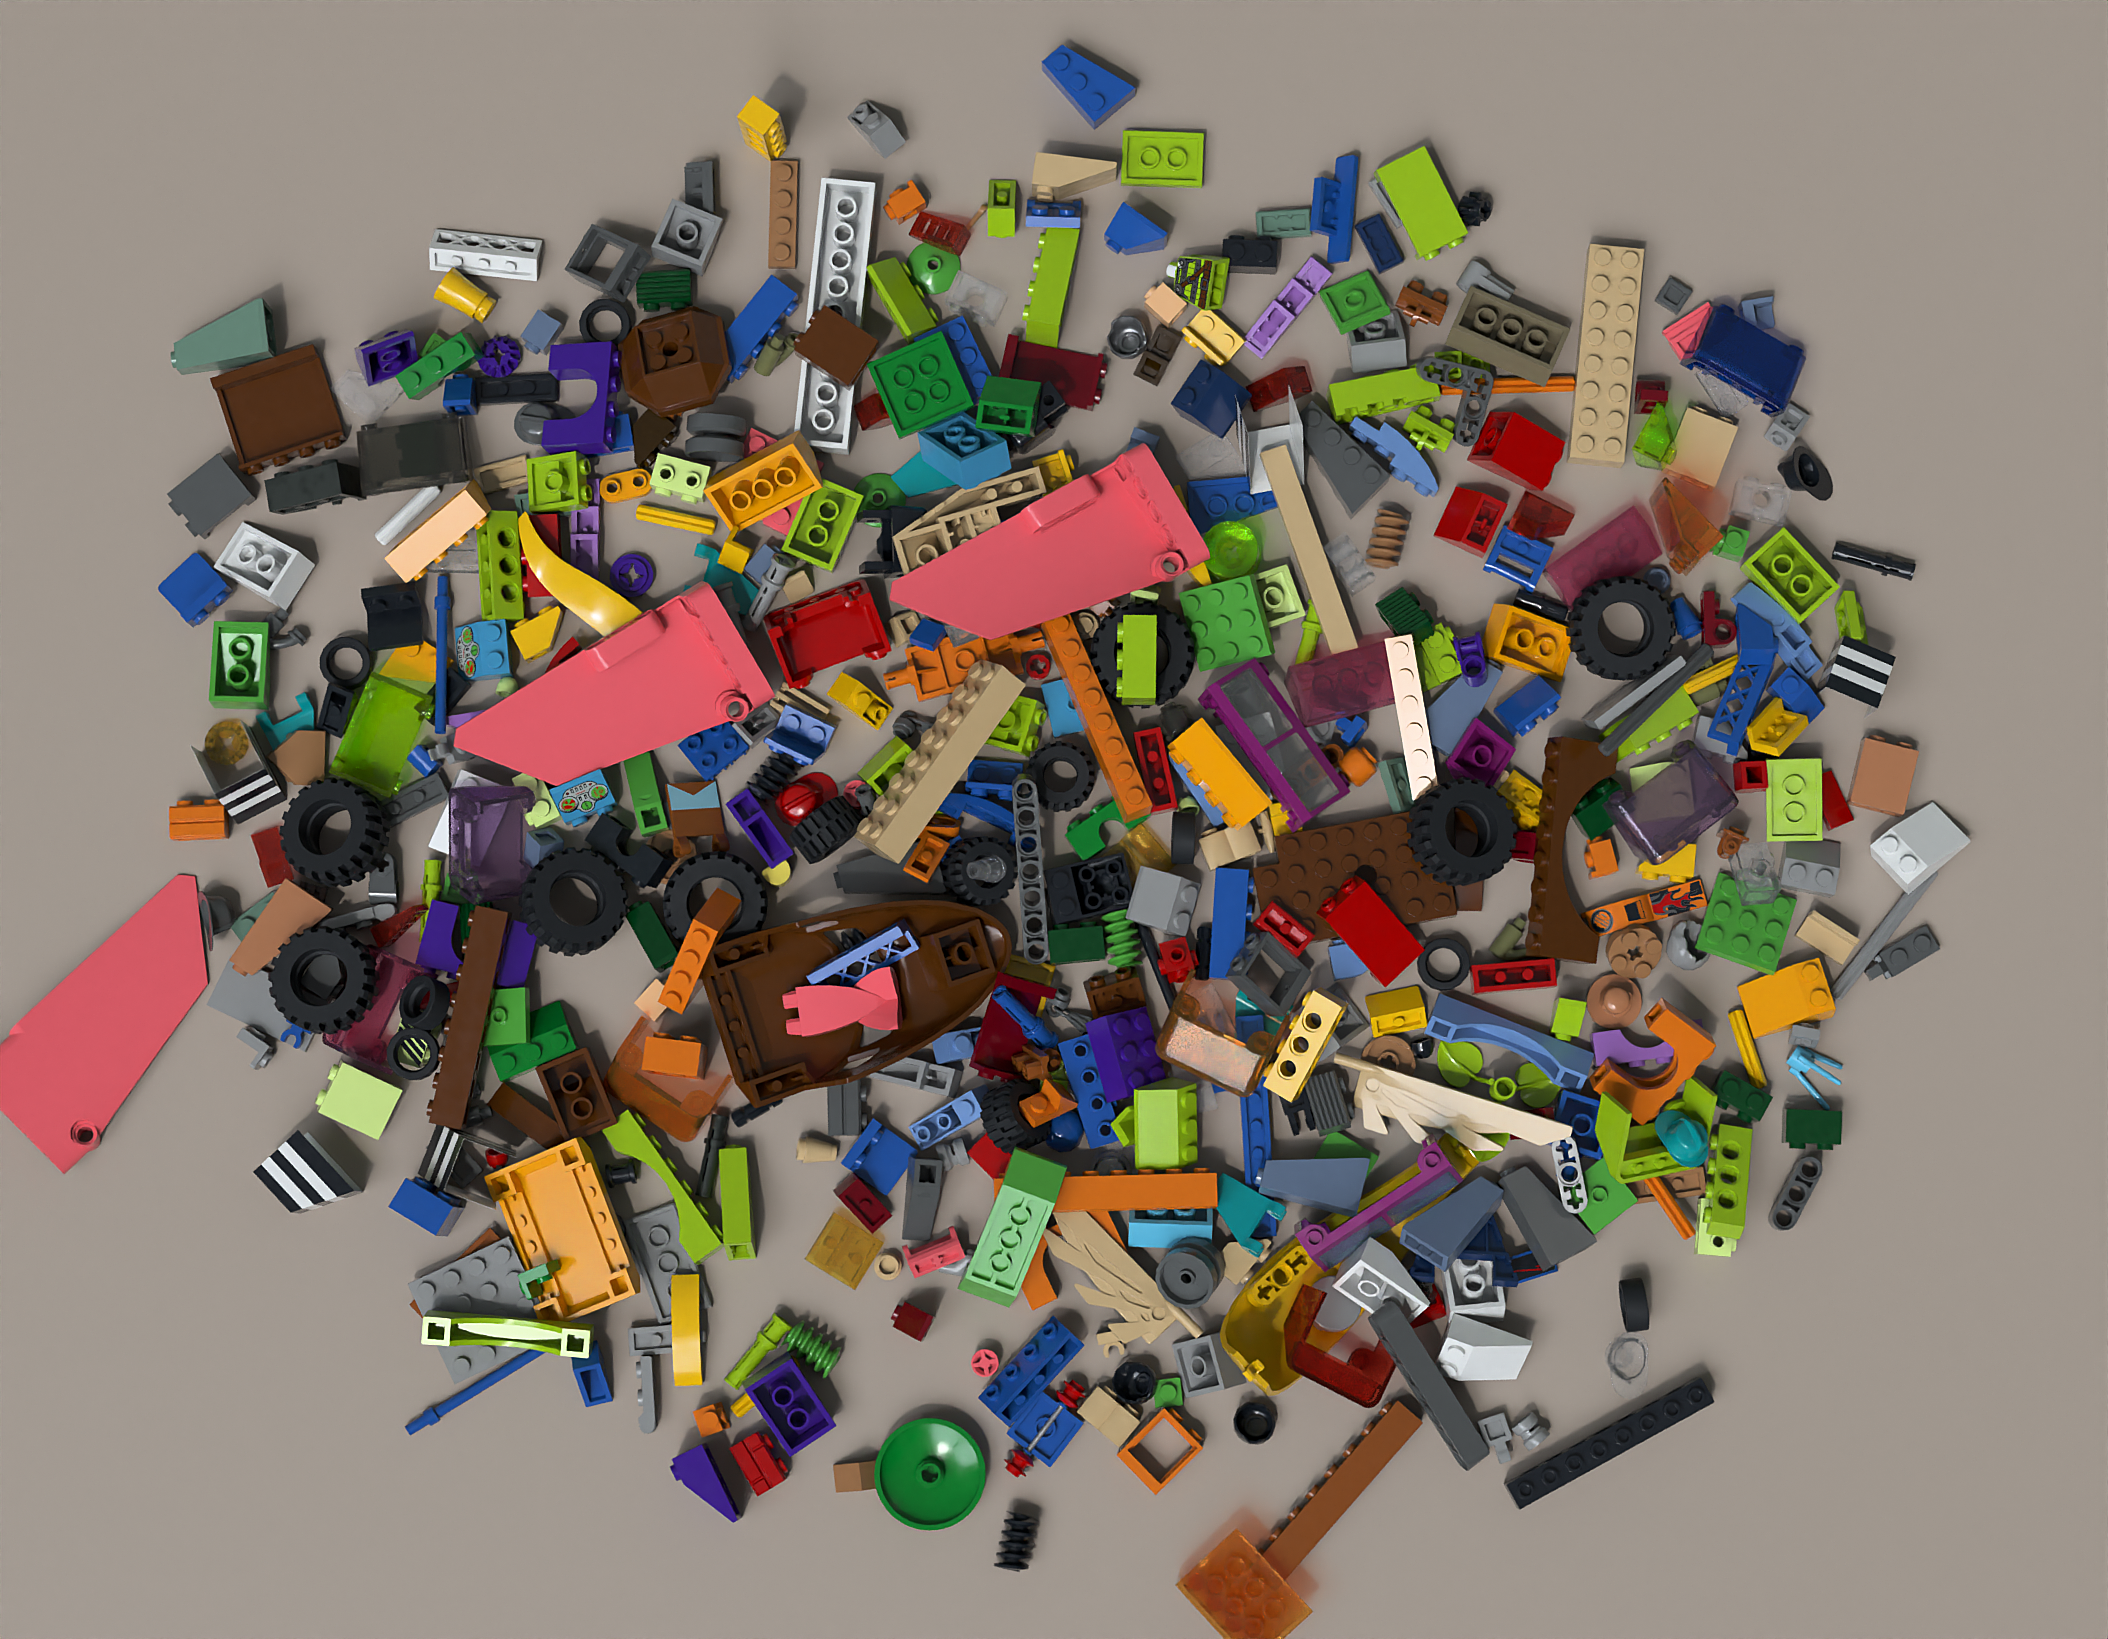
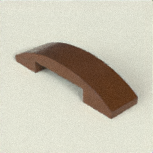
M1454 807L1455 850L1462 855L1471 857L1478 844L1476 825L1466 812ZM1483 881L1466 886H1454L1457 911H1482Z
M505 1083L501 1084L487 1103L499 1115L548 1150L565 1143L558 1123Z

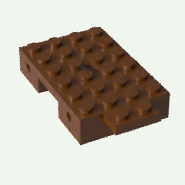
M1410 812L1274 836L1278 864L1252 868L1260 913L1262 914L1272 901L1275 902L1315 935L1309 944L1341 938L1316 912L1320 909L1322 902L1328 897H1333L1340 890L1342 883L1349 878H1353L1356 870L1362 865H1369L1375 869L1377 878L1370 887L1404 926L1453 918L1458 915L1452 886H1448L1446 881L1439 883L1433 880L1432 873L1426 875L1421 870L1423 866L1421 862H1415L1412 857L1415 852L1413 847L1409 848L1407 842L1411 838V834L1406 832L1407 823L1412 822V819L1409 818Z

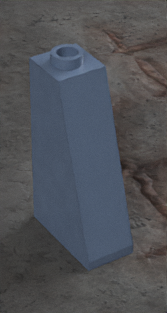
M1485 658L1488 678L1482 686H1469L1465 683L1462 675L1426 709L1432 748L1448 758L1473 718H1478L1503 671L1499 670L1500 665L1488 658ZM1473 667L1468 671V674L1477 675L1481 669Z
M1370 1159L1266 1160L1265 1168L1259 1167L1255 1184L1260 1185L1259 1194L1353 1218L1358 1211Z
M1480 1176L1406 1223L1402 1227L1399 1243L1446 1272L1501 1206L1504 1190L1495 1182L1488 1181Z

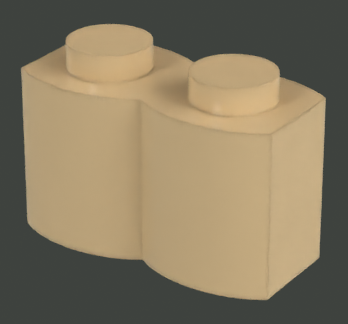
M1248 822L1238 831L1234 827L1230 828L1229 826L1227 829L1219 832L1217 828L1207 830L1201 833L1203 838L1198 840L1199 847L1210 872L1262 851L1251 822Z
M1106 1385L1103 1389L1097 1386L1076 1412L1120 1448L1139 1425L1140 1421L1136 1419L1139 1413L1127 1403L1124 1407L1117 1403L1115 1399L1118 1396Z

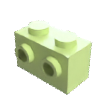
M658 453L650 486L657 495L670 498L671 494L681 496V501L696 505L697 501L704 503L706 494L703 490L713 471L709 466Z
M524 773L512 778L515 785L511 787L517 802L523 801L527 809L523 811V814L529 826L535 825L537 829H543L563 819L545 781Z
M1698 1199L1694 1254L1731 1257V1251L1735 1252L1737 1239L1706 1234L1707 1223H1703V1213L1705 1206L1709 1207V1199ZM1720 1203L1721 1206L1730 1208L1727 1204Z

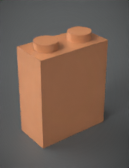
M1870 735L1869 738H1864L1861 741L1846 803L1859 808L1901 817L1905 812L1919 751L1912 750L1913 746L1907 743L1897 742L1896 745L1885 743L1886 739L1883 737Z

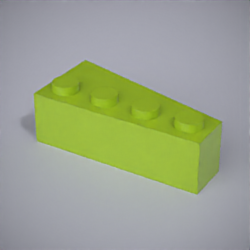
M1047 227L1046 233L1040 234L1038 249H1042L1041 257H1035L1033 273H1037L1036 280H1030L1027 296L1032 297L1030 305L1025 304L1022 317L1023 321H1027L1025 342L1052 348L1058 347L1059 328L1062 327L1065 309L1064 302L1068 297L1070 276H1072L1079 242V229Z

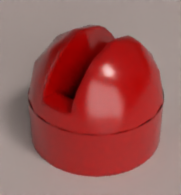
M491 1148L485 1151L486 1161L490 1167L496 1169V1165H501L503 1168L507 1164V1154Z

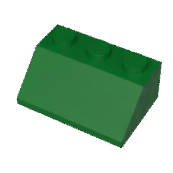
M560 1000L530 1012V1043L487 1046L498 1078L503 1083L536 1070V1067L579 1050Z

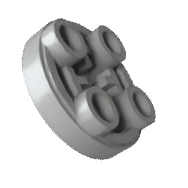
M1327 1276L1319 1279L1306 1294L1305 1308L1307 1315L1313 1322L1314 1327L1320 1331H1343L1357 1320L1361 1312L1360 1305L1332 1287L1336 1276Z

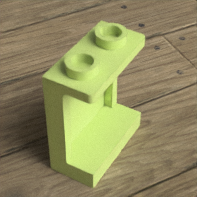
M340 1060L339 1064H333L329 1071L327 1079L331 1081L327 1089H321L315 1100V1104L318 1105L317 1111L379 1140L403 1090L399 1086L387 1083Z

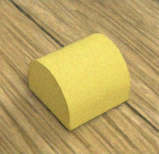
M785 860L774 869H771L769 866L762 871V875L770 885L783 887L790 882L792 869Z

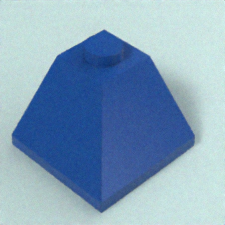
M1123 202L1104 233V240L1107 242L1105 245L1114 253L1119 254V252H1122L1124 255H1133L1164 250L1167 246L1168 233Z

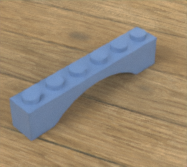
M1440 993L1424 1034L1448 1043L1462 1041L1483 1042L1506 1048L1536 1065L1553 1084L1576 1093H1580L1594 1056L1592 1052Z

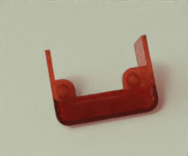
M1303 1284L1283 1326L1287 1366L1293 1372L1362 1407H1375L1384 1394L1396 1364L1380 1339L1374 1352L1363 1347L1357 1348L1351 1353L1347 1363L1307 1343L1306 1340L1328 1293Z

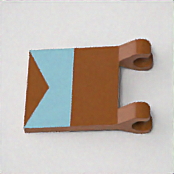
M716 781L666 784L665 790L674 837V856L681 858L691 853V846L687 837L712 836V852L729 851L730 844L724 833Z

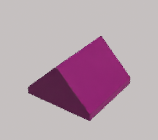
M1473 718L1445 763L1455 780L1461 777H1469L1471 780L1477 778L1485 782L1484 786H1493L1516 749L1479 719Z

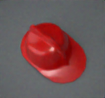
M823 773L807 774L790 785L785 786L783 793L779 792L775 802V809L778 817L784 823L790 826H797L818 807L838 796L836 783L831 777Z

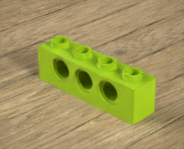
M490 510L486 515L489 520L476 530L482 621L505 619L508 623L524 619L525 602L523 601L522 594L523 575L520 563L521 547L519 546L517 511ZM498 536L501 537L502 544L499 542ZM500 562H501V563L503 564V566H504V572L502 571V569H501V567H500ZM502 589L506 594V598H504L502 595Z
M1719 1124L1716 1134H1711L1709 1150H1713V1158H1709L1707 1165V1174H1711V1182H1707L1705 1189V1198L1709 1199V1207L1705 1206L1703 1213V1223H1707L1706 1234L1740 1239L1745 1227L1753 1129ZM1724 1154L1730 1155L1734 1159H1729L1725 1157ZM1722 1179H1728L1731 1183H1726ZM1720 1203H1725L1730 1208H1725L1721 1206Z

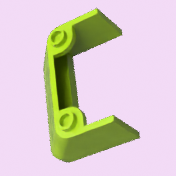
M1693 1075L1685 1082L1682 1099L1673 1100L1664 1107L1663 1112L1669 1110L1679 1111L1689 1116L1692 1120L1698 1121L1705 1127L1709 1141L1718 1095ZM1607 1091L1602 1092L1595 1134L1609 1173L1616 1181L1625 1184L1696 1168L1682 1166L1673 1159L1655 1130V1122L1644 1124V1126L1630 1127L1632 1113Z

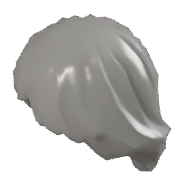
M1689 919L1679 920L1673 926L1666 947L1670 961L1683 970L1700 968L1708 961L1711 955L1694 948L1701 925Z

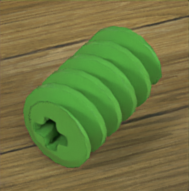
M1128 909L1109 912L1101 917L1102 921L1110 923L1103 928V931L1112 935L1104 940L1105 943L1113 944V946L1106 950V953L1115 955V957L1108 960V964L1116 967L1143 964V961H1138L1134 958L1142 952L1141 950L1133 949V946L1140 943V940L1131 938V935L1139 931L1136 928L1130 927V924L1134 923V921L1125 919Z
M802 1320L793 1327L781 1346L789 1343L787 1348L789 1353L797 1349L796 1359L798 1360L806 1355V1366L815 1362L814 1372L817 1373L824 1368L823 1378L826 1379L841 1358L839 1356L841 1347L838 1346L830 1350L832 1341L828 1340L822 1344L823 1334L820 1333L812 1337L814 1328L810 1327L804 1331L805 1321Z

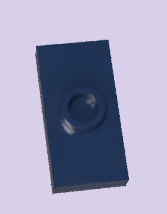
M1380 214L1355 225V229L1379 275L1404 262Z

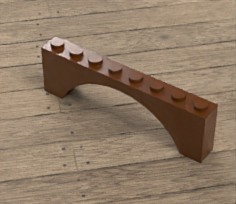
M1563 736L1547 739L1544 750L1546 759L1542 774V798L1539 802L1540 818L1536 830L1538 846L1533 858L1535 867L1531 883V907L1528 911V934L1525 939L1526 956L1544 959L1554 958L1557 961L1576 964L1597 963L1599 936L1583 922L1570 900L1563 875L1562 851L1566 828L1578 802L1597 782L1616 773L1618 748L1606 757L1599 751L1598 745L1600 743Z

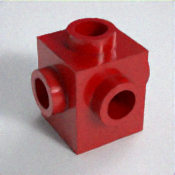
M1185 936L1159 943L1161 959H1157L1161 975L1166 974L1169 983H1183L1195 976L1194 966L1199 964L1195 950H1189Z

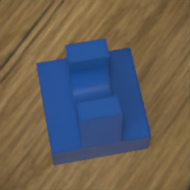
M1341 715L1335 723L1337 729L1343 733L1341 736L1343 743L1350 748L1355 747L1368 729L1366 721L1357 715L1353 721Z

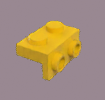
M1063 449L1058 450L1057 454L1032 461L1033 468L1039 466L1046 488V493L1042 495L1043 497L1073 481L1070 471L1075 470L1070 454L1065 456Z
M1775 697L1747 727L1751 749L1779 757L1809 725L1807 716L1784 710L1782 699Z

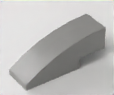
M908 1057L870 1074V1077L955 1099L962 1072L959 1070Z

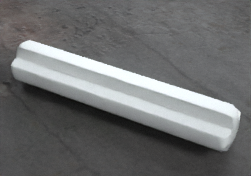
M429 482L375 533L376 539L382 545H387L441 494L439 487L435 483Z

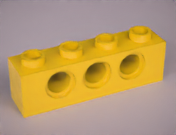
M753 95L738 114L737 119L745 144L771 162L775 157L780 158L786 150V135L780 114Z
M1321 987L1313 992L1309 991L1302 1002L1304 1009L1301 1015H1296L1289 1026V1029L1292 1030L1288 1039L1284 1038L1276 1051L1279 1054L1276 1062H1271L1264 1073V1077L1267 1079L1263 1086L1290 1102L1298 1099L1349 1003ZM1312 1013H1317L1321 1017L1320 1026L1312 1023ZM1299 1037L1307 1039L1309 1043L1307 1050L1299 1046ZM1287 1060L1295 1064V1074L1290 1073L1286 1069Z

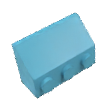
M1213 1208L1129 1211L1128 1247L1171 1248L1178 1241L1192 1237L1206 1240L1212 1244Z

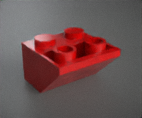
M1456 486L1433 536L1483 559L1508 504L1487 494Z

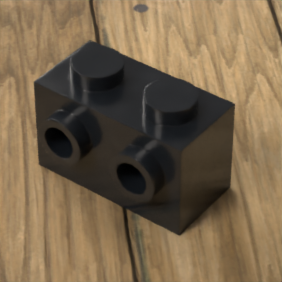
M1231 235L1228 236V239H1223L1222 257L1230 258L1228 273L1275 275L1277 241H1272V238L1267 236H1258L1255 240H1244V236Z

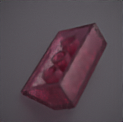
M1633 505L1547 566L1542 574L1568 607L1569 611L1572 612L1574 608L1572 605L1573 601L1582 595L1581 591L1585 587L1592 586L1599 579H1606L1612 576H1632L1663 553L1649 525Z
M1385 641L1288 666L1284 680L1298 718L1305 728L1396 704Z

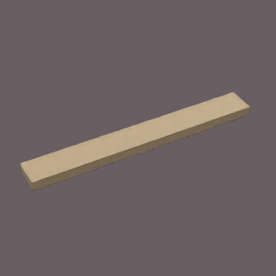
M1285 444L1261 452L1259 454L1331 657L1334 658L1358 650L1359 647L1287 446Z

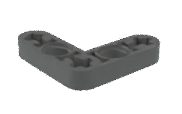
M1433 356L1422 357L1416 364V372L1421 379L1463 390L1454 421L1453 439L1464 447L1474 445L1479 438L1494 381L1492 375L1482 368ZM1432 362L1433 367L1442 369L1441 375L1429 372L1427 376L1424 367L1429 366ZM1452 368H1459L1461 370V377L1457 382H1450L1448 378V373ZM1482 374L1485 384H1480L1478 387L1474 380L1475 378H1480ZM1471 390L1482 394V397L1470 394ZM1472 400H1477L1479 410L1475 414L1469 415L1466 411L1467 404ZM1466 417L1470 420H1475V423L1472 424L1469 422L1468 424L1466 421H1463V418ZM1467 428L1471 435L1463 440L1460 432L1461 430L1465 431Z

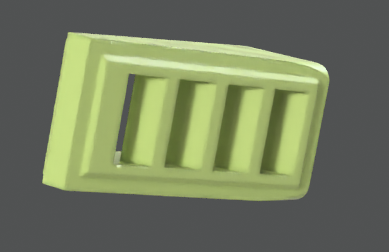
M1151 585L1131 592L1130 601L1136 602V604L1150 601L1152 602L1151 604L1158 605L1161 588Z

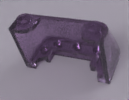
M1688 739L1679 742L1673 747L1671 758L1674 762L1633 793L1618 790L1612 793L1609 800L1603 804L1604 809L1634 856L1651 865H1659L1670 859L1731 812L1739 803L1735 793L1697 745Z
M460 786L451 788L448 797L449 879L453 889L473 905L522 895L520 890L522 884L533 869L523 860V814L530 813L535 806L536 799L533 791L526 786Z

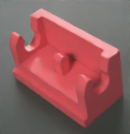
M954 1226L948 1227L949 1235L910 1250L907 1244L902 1246L914 1278L966 1257Z

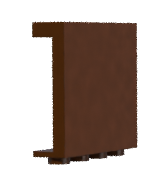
M314 344L210 378L212 387L217 393L240 463L238 466L239 470L243 474L248 473L249 476L257 475L264 472L265 467L274 465V467L284 466L290 463L289 459L298 456L300 458H308L315 455L316 450L326 448V450L335 449L342 445L341 442L347 440L318 349Z

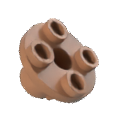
M1617 974L1599 978L1592 984L1586 997V1007L1592 1021L1603 1028L1612 1030L1621 1029L1633 1023L1638 1017L1642 1006L1641 994L1635 983L1629 978Z

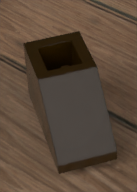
M647 409L633 424L634 462L639 469H643L645 466L647 468L652 466L657 459V453L663 447L668 448L677 438L675 435L678 432L676 426L666 417L661 418L650 409Z

